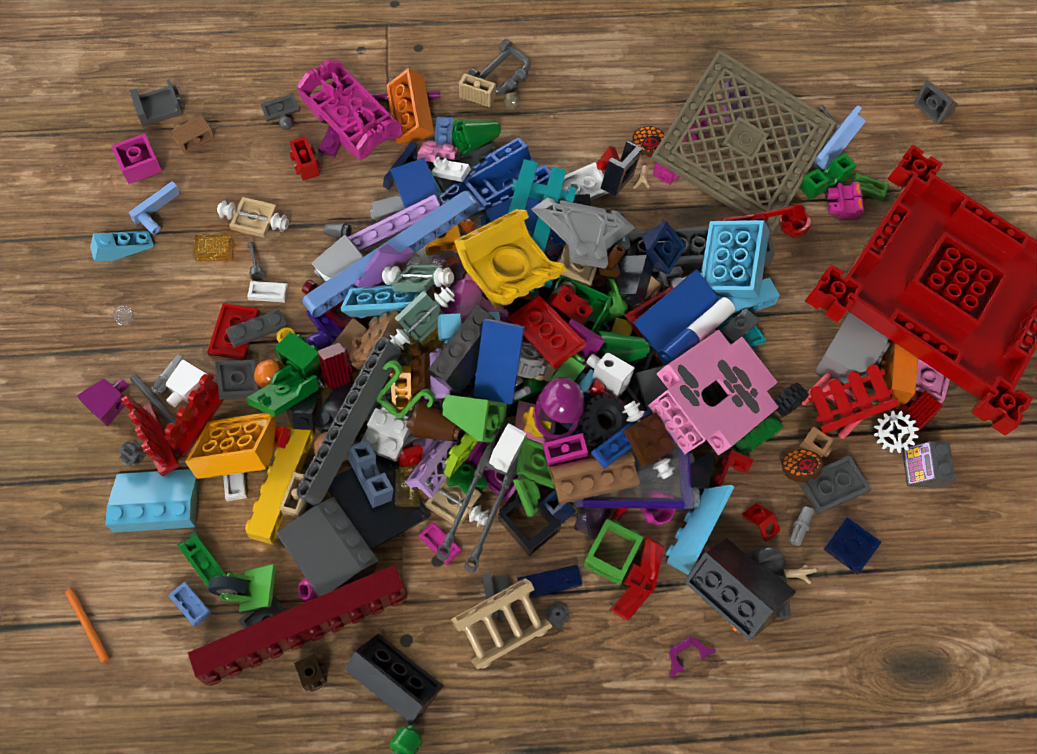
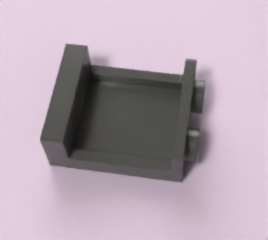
M170 79L167 80L168 87L139 95L137 89L130 90L142 126L183 115L181 108L184 106L181 98L176 97V95H179L176 84L172 85Z

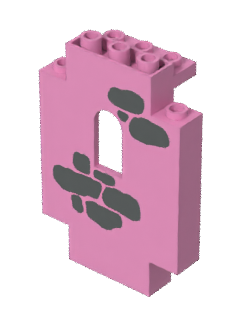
M717 330L656 373L668 390L648 405L653 413L657 412L665 429L684 454L707 440L716 453L720 455L778 408V405L767 392L778 382L743 337L730 345L720 330ZM717 380L728 394V397L716 406L711 407L703 401L701 392Z

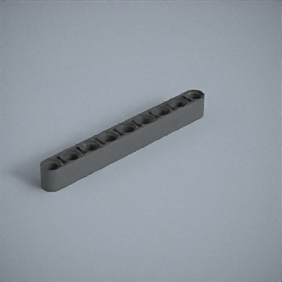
M382 337L375 343L297 488V496L316 506L323 500L392 371V367H389L387 370L383 369L384 365L391 360L397 361L400 356L401 349L387 338Z

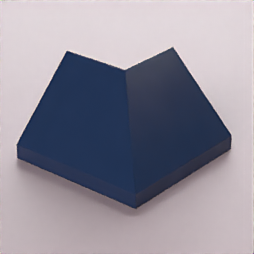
M664 221L642 237L647 249L645 255L654 264V268L665 274H670L686 246L669 223Z

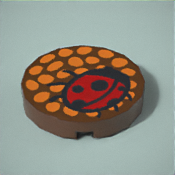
M644 126L634 132L632 143L643 148L642 156L644 154L648 155L647 157H652L665 135L656 127Z
M793 450L787 453L782 460V470L785 476L796 482H808V479L812 478L814 480L822 473L823 462L821 457L810 450Z

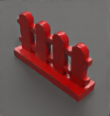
M872 364L866 369L868 376L863 378L857 372H851L847 377L849 381L847 384L842 385L839 380L833 379L829 382V391L823 393L822 389L818 386L811 388V397L808 400L810 403L814 402L819 414L816 417L817 422L822 421L823 425L819 426L821 432L825 434L899 406L898 399H892L890 394L894 393L892 388L887 389L882 375L886 374L885 371H880L877 365ZM869 380L876 393L870 397L863 384ZM848 388L852 389L856 398V402L851 404L844 391ZM833 395L838 409L833 411L830 410L825 398ZM878 399L879 404L872 406L871 401ZM859 406L861 411L853 413L852 408ZM840 413L842 418L834 420L833 416Z
M211 373L201 376L198 390L190 392L187 406H182L178 409L176 414L178 419L174 424L169 423L165 429L166 436L164 439L170 442V447L174 453L184 458L198 440L207 422L212 419L225 400H219L218 384L213 382L214 375Z
M129 394L122 397L123 404L130 410L128 413L130 420L137 426L135 432L144 442L141 446L145 453L154 461L159 474L165 476L178 468L180 464L173 449L170 447V442L164 439L166 434L154 406L148 403L142 407Z

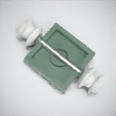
M410 264L403 272H401L398 266L393 268L387 266L382 272V279L386 285H392L393 291H402L404 293H422L424 291L426 293L434 283L437 287L443 285L449 287L454 281V274L450 268L443 269L442 265Z
M441 287L442 292L440 294L434 293L436 301H433L424 291L420 293L395 317L405 329L404 331L396 329L397 335H390L392 338L390 341L404 350L403 344L405 342L410 344V338L407 335H411L420 344L438 327L437 317L445 314L440 307L448 308L447 303L450 300L455 302L453 299L455 295L448 287L445 289Z

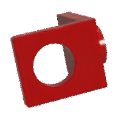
M755 503L742 513L743 518L758 526L763 541L767 542L780 532L775 514L763 506ZM773 524L772 531L766 534L767 526Z

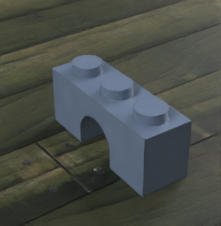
M368 440L352 445L348 451V460L372 507L374 508L392 501L394 489L386 474H380L376 465V455Z

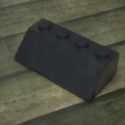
M478 305L474 307L426 371L457 396L462 393L476 374L483 320L485 318L495 320L493 316Z
M380 634L375 635L355 650L345 668L348 673L411 725L425 712L444 687Z

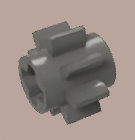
M136 440L133 443L125 442L119 450V454H121L119 458L128 466L132 463L135 465L139 464L145 457L142 444Z

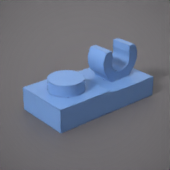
M454 117L436 118L434 141L436 144L452 145V123L454 122Z

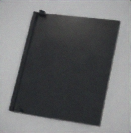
M376 455V465L380 474H386L394 489L392 501L373 508L353 468L335 476L328 489L331 496L335 498L371 550L431 516V513L413 488L409 487L417 499V505H399V474L405 482L407 479L394 461Z

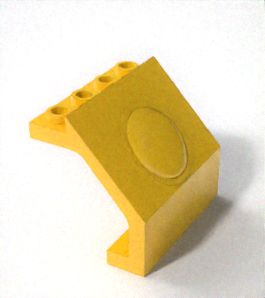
M516 209L454 241L464 269L496 309L513 303L514 299L529 294V291L544 286L545 282L557 279L561 273L567 271L564 263L550 261L529 235L524 222L525 219L529 218L527 210Z

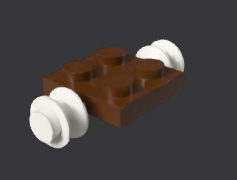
M633 401L624 406L625 410L622 413L628 414L629 417L626 421H635V424L623 432L642 467L648 466L655 461L656 463H654L652 469L658 470L659 474L657 477L665 479L674 474L672 470L675 467H670L668 463L671 459L663 458V456L676 447L657 412L642 419L641 417L645 411H640L638 408L640 403L636 404Z

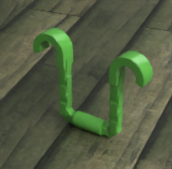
M394 360L384 365L383 369L387 370L389 367L395 369L396 374L384 386L377 397V402L381 403L382 407L392 415H395L396 418H403L421 396H426L429 399L428 408L432 406L435 401L434 393L429 389H422L399 412L395 406L383 398V395L401 375L402 366Z

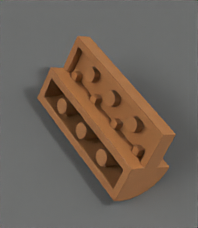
M631 450L627 451L605 469L594 456L549 466V473L559 504L640 485L634 465L635 459Z

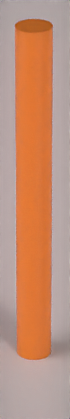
M74 589L67 590L65 594L101 663H107L110 658Z

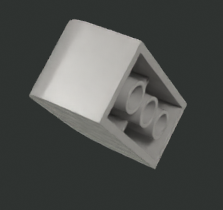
M849 312L814 373L822 377L829 373L833 379L839 380L842 385L849 383L847 377L851 372H857L863 378L868 375L866 369L869 365L874 364L878 366L881 362L883 354L890 345L888 338Z

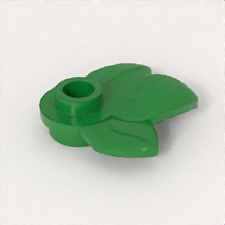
M462 464L450 478L447 477V485H458L467 494L475 477V468L469 464ZM482 475L476 486L486 489L487 480Z

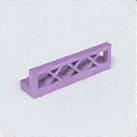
M435 440L405 483L410 488L420 487L429 498H432L447 477L443 474L446 468L444 463L447 460V451L449 448H453L457 441ZM439 463H442L443 467L441 474L437 473V465ZM429 477H432L433 480L431 489L425 484Z

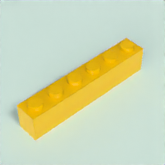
M290 422L287 427L291 429L289 433L290 440L285 449L276 448L275 460L273 464L269 465L267 480L261 485L260 498L255 501L253 516L247 521L245 527L250 539L272 545L284 518L279 507L282 506V499L286 495L285 492L288 491L287 488L289 487L290 480H292V473H301L315 436L313 430L293 429Z

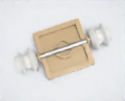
M242 197L237 209L233 202L227 205L225 200L219 203L217 207V213L220 218L226 215L228 220L232 219L229 226L234 231L265 238L270 225L272 230L279 228L280 232H283L289 226L287 216L284 214L282 217H279V213H276L277 207L275 204Z
M431 477L425 482L430 489L433 486ZM446 477L435 495L425 503V506L453 524L466 494L458 485L448 486ZM474 489L458 528L468 514L469 522L477 521V527L486 525L490 516L488 515L489 510L482 511V505L475 506L482 496V493Z

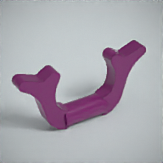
M688 637L675 644L669 651L672 665L669 677L672 678L677 672L684 671V667L677 661L676 656L679 652L690 646H695L699 650L700 658L703 660L707 655L714 654L716 650L705 647L694 637Z

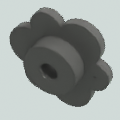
M555 603L553 607H548L546 609L547 621L551 624L554 623L555 627L561 628L564 622L569 621V616L567 615L569 613L568 607L560 606L558 603Z

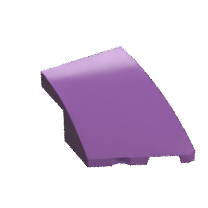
M386 244L378 249L365 267L366 272L364 276L357 279L354 284L358 287L386 285L382 279L384 269L387 266L392 268L398 266L401 272H403L414 250L407 247L399 253L389 244Z

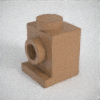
M813 426L799 449L813 451L821 458L822 456L827 457L833 449L830 445L834 439Z

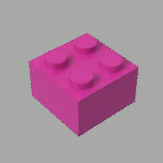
M145 133L111 146L128 184L162 172Z

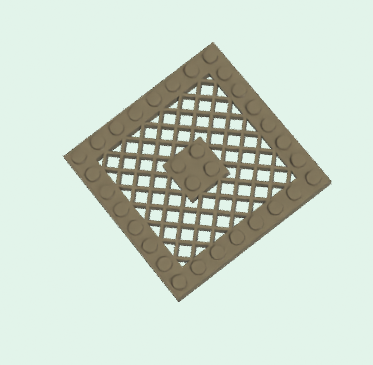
M718 50L651 159L743 216L788 207L836 122ZM730 81L732 87L726 88L724 82ZM719 83L720 89L714 90ZM745 90L746 96L740 97L739 91ZM734 92L735 98L729 99L727 93ZM722 94L724 100L717 101L716 95ZM711 96L712 102L706 103ZM759 99L761 105L755 106L754 100ZM748 101L750 107L744 108L742 102ZM737 103L738 109L732 110L731 104ZM725 105L727 111L721 112L719 106ZM714 107L716 113L709 114L708 108ZM774 108L776 114L770 115L768 109ZM703 109L704 115L698 116ZM763 110L764 116L758 117L757 111ZM752 112L753 118L747 119L745 113ZM740 114L737 120H735L734 115ZM729 116L730 122L724 123L722 117ZM789 117L791 124H785L783 118ZM717 118L719 124L712 125L711 119ZM777 119L779 126L773 127L772 120ZM706 120L707 126L701 127L699 121ZM766 121L768 128H762L760 122ZM693 123H695L696 128L690 129ZM803 126L805 133L800 134L798 127ZM732 127L727 134L726 128ZM792 128L794 135L788 136L786 129ZM721 129L722 136L716 137L714 130ZM781 130L783 137L777 138L775 131ZM709 131L711 138L704 139L703 132ZM770 132L771 139L766 140L769 135L767 133ZM697 133L699 140L693 141L691 134ZM686 136L688 142L681 143ZM801 138H806L804 143H802ZM796 139L797 146L792 147L790 140ZM718 141H723L721 144L723 148H719ZM778 142H785L786 148L780 149ZM706 143H713L714 149L708 150ZM767 144H773L775 150L769 151ZM701 145L702 151L696 152L694 146ZM689 147L691 153L684 154L683 148ZM762 147L763 152L758 153L760 148ZM794 151H798L796 157L794 156ZM727 152L729 158L722 159L721 153ZM788 153L790 159L784 160L782 154ZM716 154L717 161L711 162L709 155ZM777 155L778 162H772L771 156ZM704 156L706 163L699 164L698 157ZM765 157L767 164L761 165L759 158ZM754 160L756 166L749 167V164ZM742 161L744 168L738 169L736 162ZM731 163L732 170L726 171L724 164ZM791 164L787 170L785 165ZM719 165L721 172L714 173L713 166ZM780 166L782 173L776 174L774 167ZM769 168L770 175L764 176L762 169ZM757 170L759 177L753 178L751 171ZM746 172L747 179L741 180L739 173ZM728 175H734L736 181L729 182ZM782 177H783V179L781 180V182H780V184H779L777 178H782ZM766 180H772L774 186L768 187ZM761 182L762 189L756 190L754 183ZM749 184L751 191L745 192L743 185ZM775 191L771 197L769 192ZM764 193L766 200L760 201L758 194ZM780 215L769 217L768 221L765 222L769 224L770 233L777 226Z

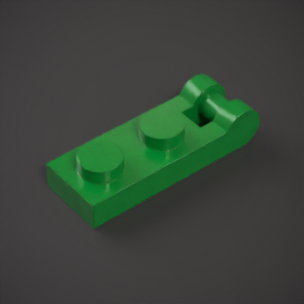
M194 532L189 536L188 540L184 543L183 541L180 542L177 546L208 587L211 578L223 576L225 573ZM192 546H197L192 551H189V548H191Z

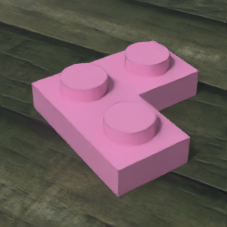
M426 141L418 151L417 160L425 158L428 162H434L436 157L455 160L458 148L451 144L439 145L434 141Z

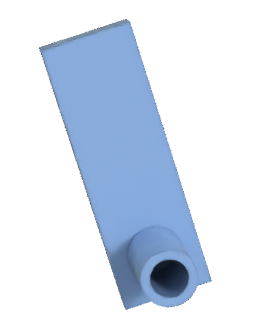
M171 181L129 212L132 221L136 225L142 223L152 235L157 234L161 227L150 215L179 195L177 185Z

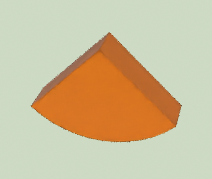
M467 218L459 223V227L468 234L475 230V223Z

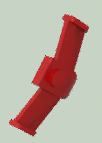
M794 206L757 214L722 218L721 221L764 220L766 222L769 217L787 213L796 216Z
M649 536L645 537L640 565L630 564L622 580V583L629 587L613 607L609 609L610 612L629 621L649 595L654 592L665 548L663 545Z

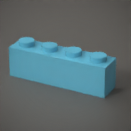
M769 277L762 279L759 299L737 298L720 294L717 296L719 299L724 297L729 299L735 306V312L726 319L728 320L738 315L745 308L752 313L773 306L777 303L780 295Z

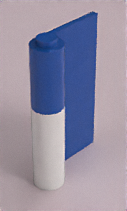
M696 269L633 323L658 354L662 364L668 365L700 343L733 314L735 306L725 297L719 299Z

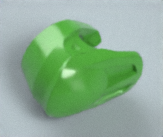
M614 278L608 279L610 291L607 292V296L611 297L610 315L606 323L613 322L616 318L622 319L628 313V305L619 295L618 286Z

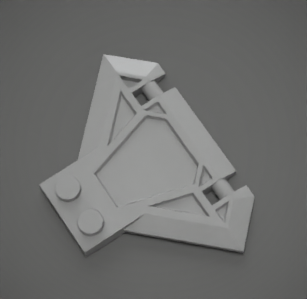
M546 198L531 209L568 244L571 263L606 268L608 265L607 249L635 229L618 211L612 210L611 214H609L603 208L562 200L560 204H557L552 198Z

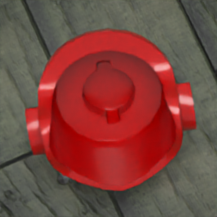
M800 204L794 205L796 216H792L791 213L780 215L779 227L784 234L791 238L803 236L809 231L811 226V218Z

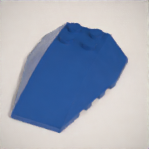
M518 137L485 157L486 161L482 164L478 163L473 167L474 171L467 175L463 182L453 184L439 196L442 205L467 190L480 203L478 211L471 215L474 216L513 198L514 180L519 178L524 159L535 162L530 156L528 146ZM538 165L533 182L542 184L548 181L551 173L550 169L546 165L542 167Z

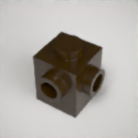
M315 654L294 663L301 684L306 691H316L323 687L322 684L326 683L325 675H328L323 662L319 663Z

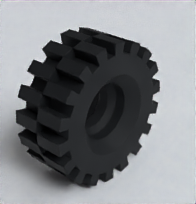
M599 394L584 405L582 416L578 422V426H582L579 431L580 433H585L584 439L586 441L590 439V444L593 446L598 443L599 447L631 423L626 421L629 417L628 414L622 413L625 410V405L622 406L620 404L622 400H614V395L608 397L607 394H602L601 396ZM599 415L607 418L609 428L606 429L600 425L598 421Z

